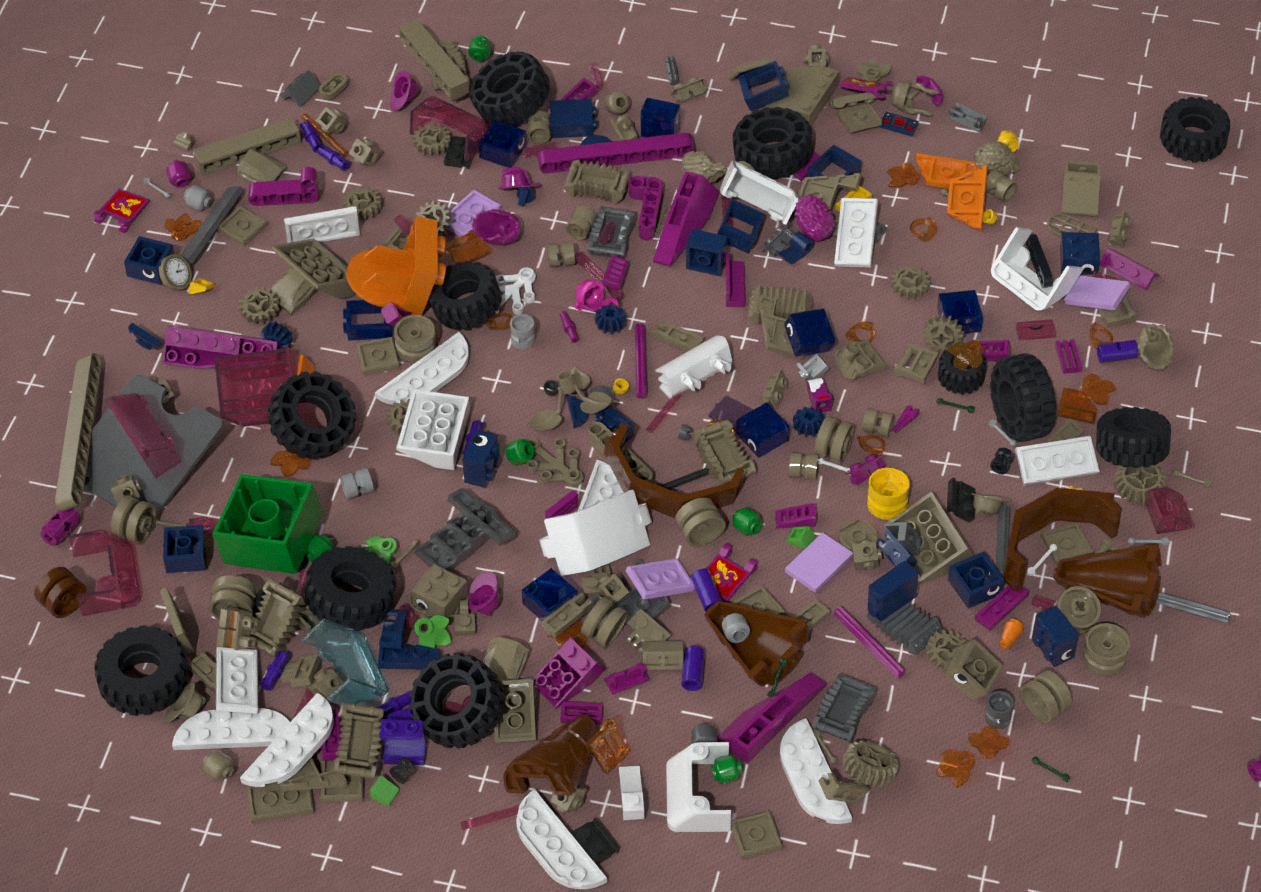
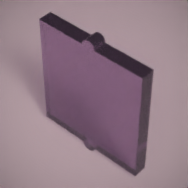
M725 395L719 403L715 404V408L709 413L708 417L717 422L729 420L733 425L732 430L736 432L743 423L747 422L748 417L753 413V409Z

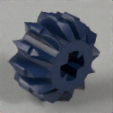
M609 303L607 307L602 305L601 309H597L595 323L598 330H603L604 334L610 332L612 335L614 331L619 333L620 329H624L626 315L623 308H619L618 305L611 306Z
M276 321L273 323L269 322L263 328L260 335L262 339L278 341L277 353L288 349L293 339L292 332L288 330L289 327L283 326V323L278 324Z
M804 406L802 410L797 409L796 414L793 416L794 430L798 432V435L804 434L805 438L808 435L814 438L824 421V413H820L819 408L814 410L812 406L810 408Z

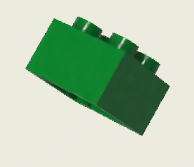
M240 474L212 533L223 563L297 574L323 515L313 483Z

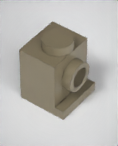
M606 574L599 580L601 584L597 586L601 593L614 604L629 593L616 574L611 576ZM609 585L614 587L613 592L608 591Z

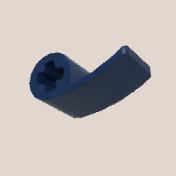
M798 231L792 236L790 247L778 253V256L793 264L812 250L814 241Z

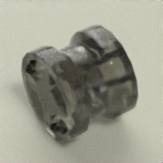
M400 758L397 766H393L390 769L391 776L401 784H405L408 781V777L413 776L416 772L414 765L406 758Z

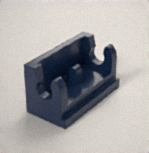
M610 405L594 415L595 421L603 423L612 433L615 428H619L621 423L628 425L625 443L634 436V424Z
M888 529L883 532L885 535L884 540H876L881 551L895 567L903 561H906L912 567L918 563Z
M407 610L387 611L386 615L394 616L396 619L384 620L379 647L401 649L406 629Z

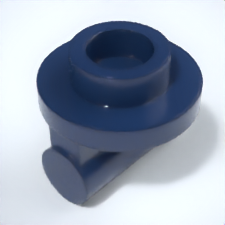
M520 187L517 190L518 205L525 206V203H529L534 199V191L531 187Z

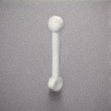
M820 457L818 458L819 465L825 464L843 471L850 470V468L825 461Z
M1051 544L1050 549L1033 567L1028 568L1027 572L1030 576L1035 575V570L1052 551L1057 550L1056 544Z

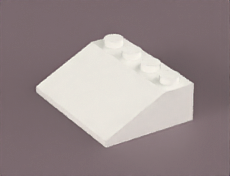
M413 389L396 447L397 451L435 468L454 470L470 412L469 397Z

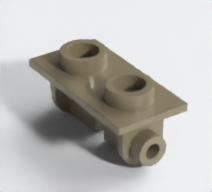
M695 77L689 80L687 84L679 83L675 85L670 95L675 94V102L681 103L691 98L689 92L692 93L693 97L704 94L707 91L706 84L702 83L705 77L700 79Z
M1123 209L1122 215L1116 214L1113 217L1112 230H1110L1108 236L1110 244L1120 243L1122 248H1124L1125 240L1128 239V229L1131 227V218L1127 215L1125 209Z
M779 369L778 374H772L769 377L766 386L767 390L764 391L761 398L763 406L773 405L775 410L778 409L784 390L787 387V378L783 375L781 369Z

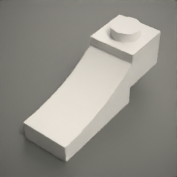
M640 766L619 767L623 820L644 819Z

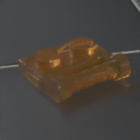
M473 229L457 239L445 242L444 251L448 253L454 264L457 262L465 263V261L474 262L490 254L487 245L481 240V237L477 236V233L473 232ZM469 240H473V241H471V242H469V243H467V244H464V245H462V246H460V247H458V248H456V249H453L454 247L459 246V245H461V244H463V243H465V242H467V241H469Z
M613 718L607 719L603 723V727L586 742L602 772L609 774L631 752L629 745L625 744L618 732L617 724ZM609 734H611L618 747L617 751L608 736Z

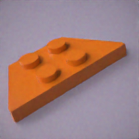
M916 153L915 160L926 186L949 189L951 179L961 177L970 171L973 173L980 170L975 165L976 162Z
M987 165L981 166L982 169L973 173L970 171L961 177L951 179L949 185L947 215L978 231H982L988 175Z

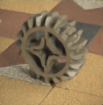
M1150 465V467L1146 468L1119 466L1114 476V487H1116V492L1120 493L1121 498H1126L1127 503L1133 501L1134 505L1138 502L1143 506L1147 502L1151 505L1153 501L1157 502L1159 497L1164 495L1167 487V476H1165L1164 470H1160V465Z
M862 740L859 743L854 742L849 745L842 761L843 768L846 769L847 774H851V778L857 779V782H862L864 785L868 784L871 787L877 786L879 788L888 786V784L895 780L899 766L898 760L895 759L896 756L890 754L891 750H886L884 746H879L877 743L873 744L870 741L865 743Z

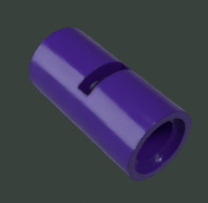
M1136 340L1097 345V357L1100 363L1138 358V345Z
M703 568L692 573L691 580L704 611L707 612L717 601L722 602L709 569Z
M689 646L685 649L681 686L688 691H697L702 686L705 651L701 647Z

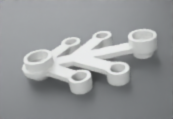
M522 268L518 274L496 276L500 291L503 293L500 305L502 306L512 296V312L518 315L523 312V304L520 301L519 289L523 285L525 288L524 301L526 303H533L535 301V294L532 292L531 283L535 281L536 275L531 268ZM507 282H515L514 284L506 285Z

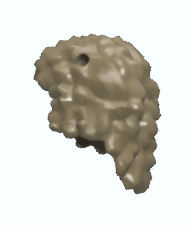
M993 140L992 142L984 143L977 148L974 154L975 165L979 169H982L981 166L987 165L989 172L997 170L1003 175H1007L1008 172L1014 174V172L1020 170L1019 159L1011 152V148L1002 142Z
M705 151L688 152L684 154L681 167L684 173L687 171L703 175L710 183L716 182L728 170L721 162L714 163V160H710Z
M1148 324L1140 330L1137 340V349L1140 357L1150 369L1154 368V370H1164L1165 367H1168L1172 363L1170 359L1174 354V342L1170 336L1171 333L1162 324L1158 326Z

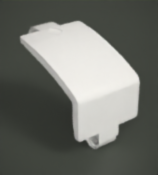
M628 490L571 514L545 519L544 523L548 536L539 539L544 557L556 558L562 576L593 570L649 546L650 542L645 526L652 523L647 504L638 505L634 490Z

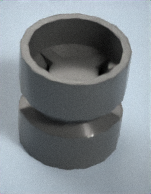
M995 691L988 696L985 721L990 727L1003 729L1011 723L1014 701L1010 694L1004 691Z

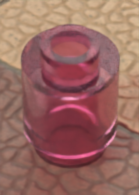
M208 516L189 519V523H186V526L203 525L205 536H210L214 531L213 518H208Z

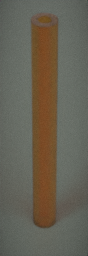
M306 113L302 114L301 119L305 122L309 120L313 129L343 157L348 155L349 152L328 133L323 131Z

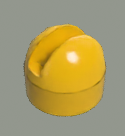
M991 209L986 210L983 222L988 225L995 224L996 220H998L997 213Z
M621 378L616 379L613 385L614 392L620 395H624L629 388V383Z

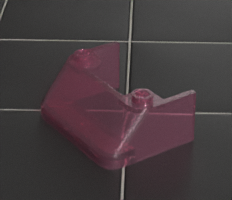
M435 96L425 99L410 112L411 135L414 134V130L418 131L419 126L423 127L424 124H427L432 119L466 134L465 161H468L494 139L493 129L490 139L487 140V132L491 126L482 118Z
M138 393L115 395L105 400L155 479L181 463L180 458L173 449V446L176 444L170 435L165 436L146 407L149 403L143 394L140 396Z
M105 530L69 535L74 557L108 551L111 575L102 577L97 581V591L77 594L82 616L130 608L139 604L141 597L134 552L129 541Z

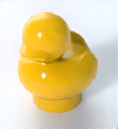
M1007 130L1000 133L997 142L1008 145L1011 148V152H1015L1019 147L1017 136L1012 131Z

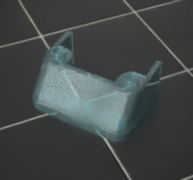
M323 619L302 638L304 643L317 647L321 659L334 664L336 671L344 682L327 698L328 701L342 705V702L355 703L356 705L360 702L367 703L382 698L389 692L387 683L381 670L378 669V663L369 643L359 631Z

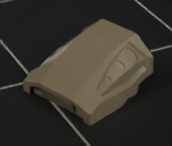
M254 148L250 149L240 161L237 174L238 177L243 178L246 183L250 184L253 182L276 181L284 171L286 172L287 166Z
M291 267L276 281L271 290L278 297L280 302L278 306L292 316L304 306L316 288Z
M869 340L846 344L845 347L838 348L834 354L836 366L846 379H856L857 377L883 371L888 367V364L881 359L870 345Z
M503 637L491 638L483 662L497 675L499 681L520 680L529 655V649L514 640Z

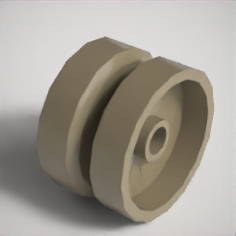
M408 315L396 323L394 328L396 353L403 360L416 363L436 349L435 327L427 317Z
M826 416L818 432L814 454L823 459L830 455L832 462L842 464L851 446L854 424L843 421L839 425L838 419Z
M128 495L123 497L116 506L112 516V535L122 539L127 538L128 541L139 545L144 543L150 536L155 524V505L145 501L140 502L139 499Z
M706 497L688 502L675 516V522L683 533L685 540L693 547H702L712 543L725 529V521L718 512L717 507L711 499Z
M234 575L222 576L216 579L213 583L212 597L209 605L211 615L220 620L221 608L229 607L253 613L256 596L255 585L246 578Z
M1074 586L1064 590L1053 604V606H1057L1079 636L1090 630L1099 619L1101 613L1100 601L1096 594L1088 588Z
M603 597L588 614L580 633L588 639L596 637V644L606 649L621 632L629 612L620 606L614 609V603L608 598Z
M1110 623L1098 624L1092 627L1086 635L1082 656L1084 664L1089 670L1098 675L1110 676L1121 672L1127 662L1130 647L1129 635L1124 629Z
M1044 670L1034 680H1030L1020 689L1021 699L1025 707L1036 720L1048 724L1058 714H1062L1072 706V697L1068 687L1058 675L1049 670Z

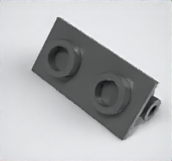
M956 103L955 107L952 106L949 110V113H951L950 119L979 133L987 119V116L960 103Z
M790 222L785 227L781 225L775 232L776 236L774 238L770 236L764 243L766 247L762 252L767 249L771 256H778V253L790 243L792 236L796 233L788 228L791 224Z

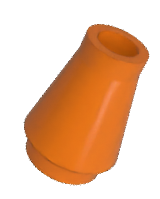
M1013 618L1007 621L999 645L1004 649H1010L1011 645L1024 632V625Z

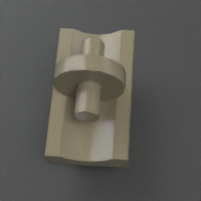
M627 115L619 116L617 119H610V124L619 141L637 139V134Z

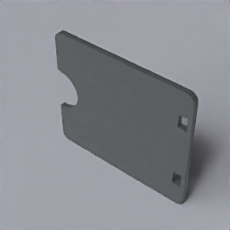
M135 375L92 429L85 476L90 481L88 485L84 483V489L116 507L118 504L110 489V483L115 482L120 476L133 475L134 480L138 479L142 487L138 499L140 502L145 501L155 505L157 516L223 429L222 420L197 405L184 414L172 415L167 413L163 408V398L167 392L166 388L142 375Z

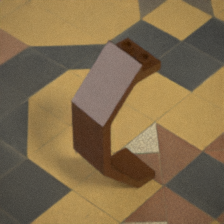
M621 423L618 429H614L611 437L606 436L604 455L622 491L634 490L638 504L646 503L649 509L675 518L677 512L685 504L697 498H709L717 508L734 503L740 489L744 470L737 468L732 480L727 484L688 494H678L634 475L622 453L628 425Z
M1056 488L1016 510L1007 550L1004 582L1016 593L1023 589L1026 561L1016 553L1018 543L1055 521L1091 523L1100 528L1111 539L1118 535L1122 508L1113 501L1115 493Z

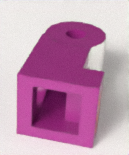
M823 378L807 380V391L813 409L819 408L820 413L831 411L832 396L828 393ZM819 403H826L824 407H818Z

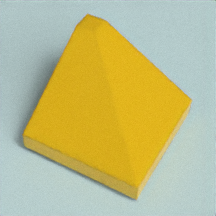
M199 278L190 283L189 294L207 291L215 287V284Z

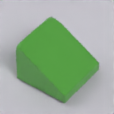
M810 526L793 527L786 542L806 549L814 541L815 534Z
M380 775L370 789L371 799L390 806L398 794L399 788Z

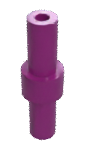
M563 311L559 314L563 322V329L569 335L571 342L575 343L578 341L575 326L569 320L567 313Z

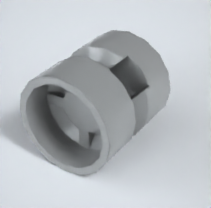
M519 314L510 321L511 342L518 349L530 348L535 343L534 320L531 316Z
M367 468L357 470L355 474L350 472L340 475L341 485L347 499L358 497L359 493L364 495L374 491Z

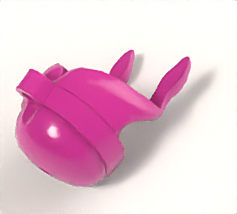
M585 279L576 287L574 307L577 310L584 308L585 310L595 312L597 309H601L602 305L607 307L611 302L617 306L618 301L612 297L603 301L604 284L592 279Z

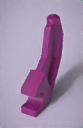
M917 76L916 83H922L927 89H935L939 92V94L930 95L933 104L940 106L943 101L942 89L932 78Z

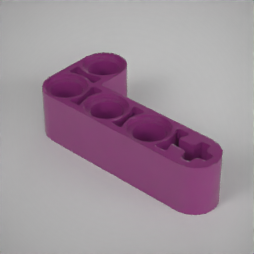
M313 167L302 168L300 180L253 182L249 185L248 201L254 206L314 203L318 200L317 171Z
M633 176L629 179V196L635 200H643L639 218V237L646 241L652 240L655 237L662 201V181L656 177Z

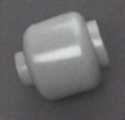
M193 185L191 188L188 187L184 194L186 205L198 211H202L206 207L208 208L212 201L209 190L197 185Z
M730 614L722 621V630L729 642L740 643L748 638L750 627L742 614Z

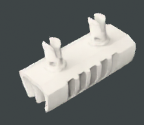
M717 335L655 370L656 373L663 374L658 378L662 382L659 388L672 400L687 389L695 391L694 387L700 389L701 381L707 380L708 377L714 376L717 372H722L723 374H725V370L730 372L732 357L729 345L725 337Z

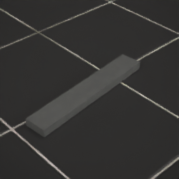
M241 186L229 187L225 190L180 256L188 264H193L243 192Z

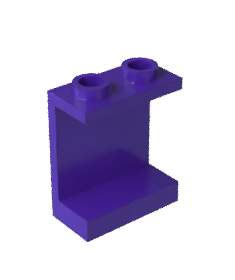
M382 719L379 738L384 739L383 764L424 766L426 740L423 721Z

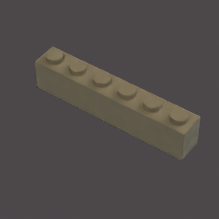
M415 18L398 26L401 41L451 101L469 93L470 80L468 76H464L460 67L454 64L451 56L444 52L442 45L438 44L434 36L428 33L423 23H420Z
M291 117L194 149V161L199 172L204 176L240 164V161L250 149L256 148L267 155L300 144V132Z

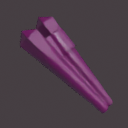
M907 405L893 427L892 432L897 433L910 421L914 420L920 414L919 409L915 408L913 410L912 406Z

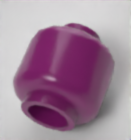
M174 160L166 168L167 177L173 186L184 187L191 180L192 175L187 163L184 161Z

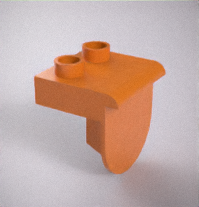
M416 216L403 250L377 245L372 250H366L355 255L350 260L346 271L347 281L351 289L360 298L373 305L385 307L392 302L405 311L411 312V315L422 316L433 285L441 286L443 284L446 265L438 263V258H442L444 253L445 237L437 235V220Z

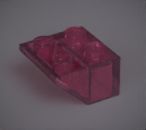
M1169 487L1148 489L1145 504L1156 534L1195 528L1182 494Z

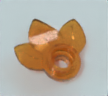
M903 163L901 167L894 166L887 170V174L892 177L888 187L898 188L906 184L915 185L919 181L920 174L915 170L914 165L910 163Z
M186 213L181 215L176 221L172 219H166L165 221L166 230L171 232V237L175 240L186 239L189 234L197 232L201 226L200 220L191 222Z
M971 340L967 344L958 342L948 348V352L955 355L953 361L955 368L963 369L970 365L976 369L982 364L983 346L977 340Z
M1088 374L1083 379L1080 398L1085 403L1093 400L1098 405H1107L1109 401L1108 393L1115 391L1116 387L1109 380H1101L1096 374Z
M285 449V451L277 452L272 457L270 464L281 466L282 474L285 477L294 475L298 468L307 469L309 459L308 457L304 459L297 457V454H291Z
M579 620L571 625L573 627H568L556 637V644L559 649L570 637L583 647L586 645L587 637L580 633L582 624Z
M992 726L984 727L981 730V734L969 733L968 735L970 745L978 748L980 755L986 759L994 758L999 750L1006 749L1009 746V738L999 737L998 730Z
M953 749L942 752L940 758L943 762L938 765L936 775L938 777H952L955 788L960 787L970 777V770L975 765L974 756L970 752L963 751L959 753ZM962 759H968L965 763L961 762Z

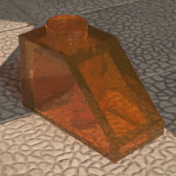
M1064 387L1057 416L1095 424L1098 409L1083 391Z

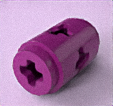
M74 508L65 512L58 510L42 527L40 532L42 539L52 546L59 544L79 523V513Z

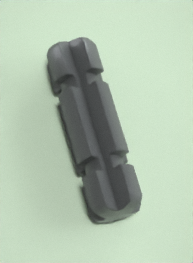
M667 56L665 64L667 66L669 83L671 85L677 84L678 75L675 59L673 56Z

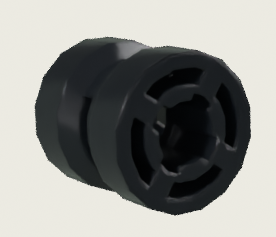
M998 448L995 458L990 463L991 469L997 474H1007L1010 464L1013 463L1015 458L1014 453L1007 448Z

